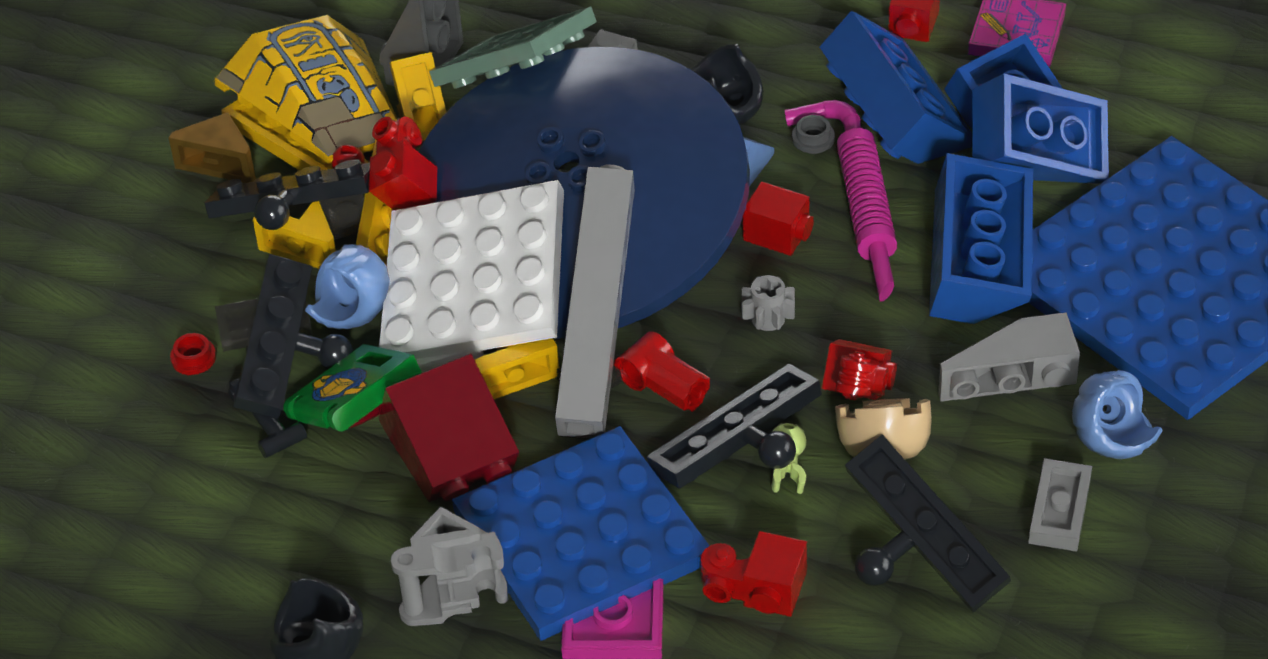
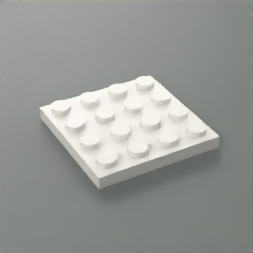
M558 180L393 210L391 212L387 256L390 284L386 299L383 302L379 347L414 355L415 359L557 338L564 189Z

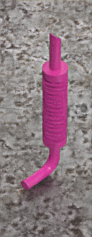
M826 100L784 110L787 126L797 125L801 118L808 115H819L827 119L834 118L842 121L845 132L837 140V149L857 249L862 258L872 262L880 302L885 301L894 288L889 257L897 249V240L873 134L869 130L861 128L860 117L856 109L843 101Z

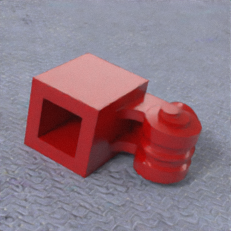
M390 117L381 118L372 130V136L377 140L376 155L370 158L369 192L392 210L431 204L437 201L438 167L414 149L422 143V134L416 123L408 117H401L396 121Z
M841 339L830 343L822 389L842 393L846 399L856 400L857 398L879 399L884 396L885 390H892L897 363L890 362L892 350Z
M759 531L750 557L742 560L736 559V552L730 545L725 543L710 545L701 554V581L704 595L717 603H726L732 598L744 601L745 607L756 609L762 613H776L791 617L807 573V541Z

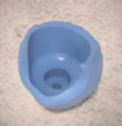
M354 244L343 245L340 250L330 254L321 264L315 284L316 303L308 305L305 312L313 317L317 323L324 324L327 328L338 330L351 329L369 323L383 309V302L388 293L390 278L385 263L369 248Z
M1121 370L1097 373L1088 377L1080 386L1079 395L1075 398L1073 404L1072 420L1078 437L1089 450L1101 456L1114 459L1132 458L1140 455L1145 449L1155 443L1163 430L1161 427L1152 428L1149 420L1143 414V390L1139 380L1131 373ZM1104 405L1107 406V410L1105 412H1103Z

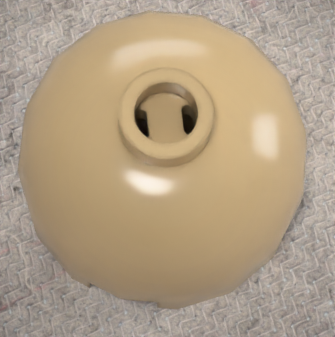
M910 398L863 401V408L855 409V412L849 411V404L835 406L836 424L840 441L846 451L853 457L883 435L906 460L917 456L925 448L930 437L932 419L931 405L928 399L919 400L917 408H910Z

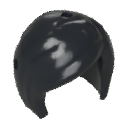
M727 44L714 49L698 62L695 67L690 69L709 82L722 95L732 109L739 125L746 123L760 109L764 94L760 75L755 65L742 53L738 44Z
M309 577L291 580L275 617V635L270 643L271 651L275 654V659H350L357 649L363 633V614L358 603L343 589H339L326 581Z

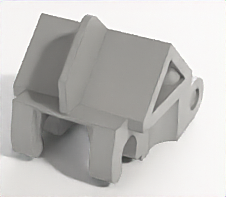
M442 507L410 538V547L400 548L391 556L392 570L399 577L403 601L399 606L400 618L406 625L443 624L452 615L472 613L473 608L480 606L478 593L484 589L494 590L498 603L503 604L508 601L507 582L501 571L504 567L503 549L495 532L487 533ZM430 575L420 586L419 576Z

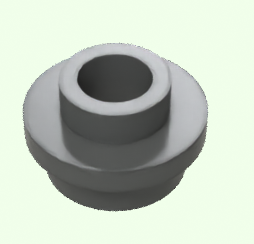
M808 115L801 118L792 132L794 146L800 151L809 154L824 152L831 148L835 141V132L830 126V122L819 115Z

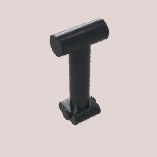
M239 378L229 382L230 389H228V393L233 401L235 400ZM251 412L268 435V437L257 442L264 458H268L307 438L306 430L301 422L285 428L279 418L276 419Z

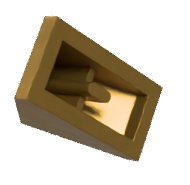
M228 112L176 130L169 136L175 169L228 180L241 179L242 183L255 181L256 177L250 147Z

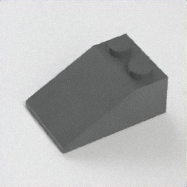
M409 0L388 42L383 44L380 51L379 60L380 65L384 67L386 84L395 86L389 64L391 61L432 52L436 68L455 57L464 43L459 0Z

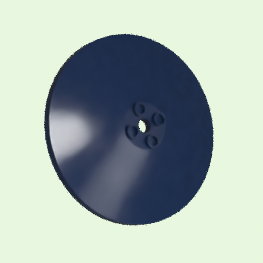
M584 47L562 50L551 55H543L544 61L528 68L520 69L519 64L510 67V71L487 79L457 101L430 131L418 151L438 167L437 201L433 203L555 180L560 182L564 189L558 327L557 338L552 339L566 338L588 167L600 168L603 165H617L625 170H633L635 192L618 328L656 313L687 293L716 265L729 247L740 226L746 209L750 185L748 153L740 125L722 95L709 82L689 68L660 55L621 47ZM565 163H579L578 166L572 168L569 172L558 171Z

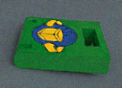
M363 344L289 397L284 403V412L288 418L298 422L326 429L331 427L336 431H345L382 404L386 387L419 375L422 371L413 354Z

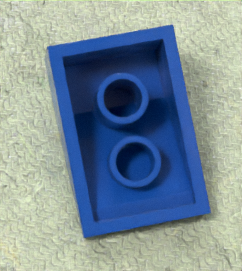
M1026 33L958 68L944 88L969 127L972 128V89L1003 73L1062 88Z
M1003 73L972 89V158L1032 168L1033 180L1101 184L1109 178L1108 100Z

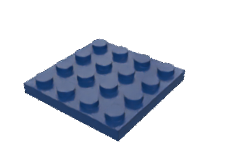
M621 426L452 499L454 512L457 516L487 533L495 532L503 549L504 567L501 571L507 582L508 593L540 641L562 632L563 624L569 619L573 618V624L593 616V609L599 607V612L619 604L618 597L622 595L630 599L652 589L653 581L661 578L665 585L700 569L701 554L710 546Z

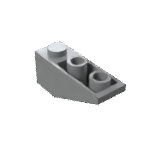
M1067 312L1021 318L940 363L938 393L940 402L1077 384L1080 351Z

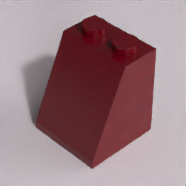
M472 354L385 388L379 421L428 502L441 497L445 502L451 501L468 492V486L484 479L486 483H491L511 474V468L515 466L519 450Z

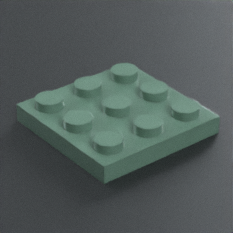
M587 7L504 32L484 40L430 70L429 73L435 87L452 83L453 89L476 81V76L485 74L486 78L490 79L510 71V66L519 64L520 69L528 68L544 61L543 55L559 52L565 48V44L585 37L583 30L597 21L592 7Z

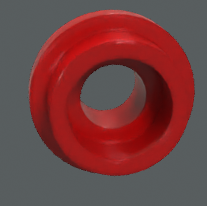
M188 333L175 341L170 359L173 368L177 372L185 375H197L213 366L216 361V351L214 345L204 335Z

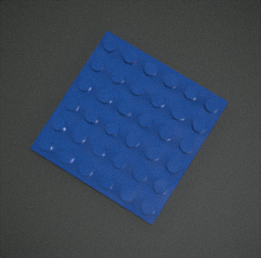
M1170 136L1033 229L1032 296L1028 303L1044 315L1067 312L1074 336L1117 369L1134 375L1144 389L1186 420H1189L1268 361V200L1173 136Z

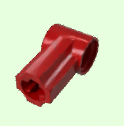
M647 332L615 359L614 362L618 376L628 387L635 391H642L648 387L684 411L688 409L693 412L703 403L707 391L710 389V378L676 357L671 345L656 332Z

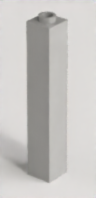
M603 165L600 168L588 167L555 416L558 436L594 438L605 433L635 192L633 170H625L617 165Z

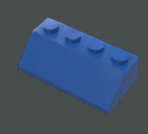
M851 10L819 48L829 61L826 64L828 70L847 86L844 89V93L851 101L863 109L862 119L869 127L879 132L883 138L880 141L883 149L896 159L903 156L920 164L945 156L947 153L951 154L972 147V132L905 40Z
M947 153L935 189L929 316L975 324L1030 302L1032 296L1033 232L1032 168Z

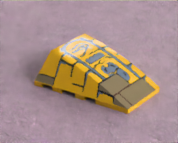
M328 15L252 34L215 78L216 87L224 92L230 89L238 94V102L248 109L255 106L265 113V120L273 126H285L288 128L292 139L327 163L333 161L334 151L342 145L350 144L356 146L362 153L372 151L375 139L372 136L374 125L383 117L397 120L363 39Z

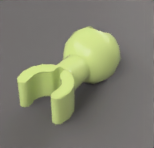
M781 423L773 431H782L791 436L796 445V455L787 467L774 469L771 483L772 491H779L781 480L784 479L786 472L790 473V478L797 484L796 492L801 494L804 490L806 473L798 465V456L806 448V436L804 430L797 424Z

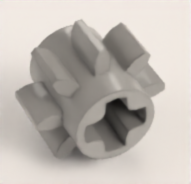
M771 275L756 277L751 288H742V319L752 318V323L758 330L773 331L781 329L785 318H795V288H785V284L780 277Z

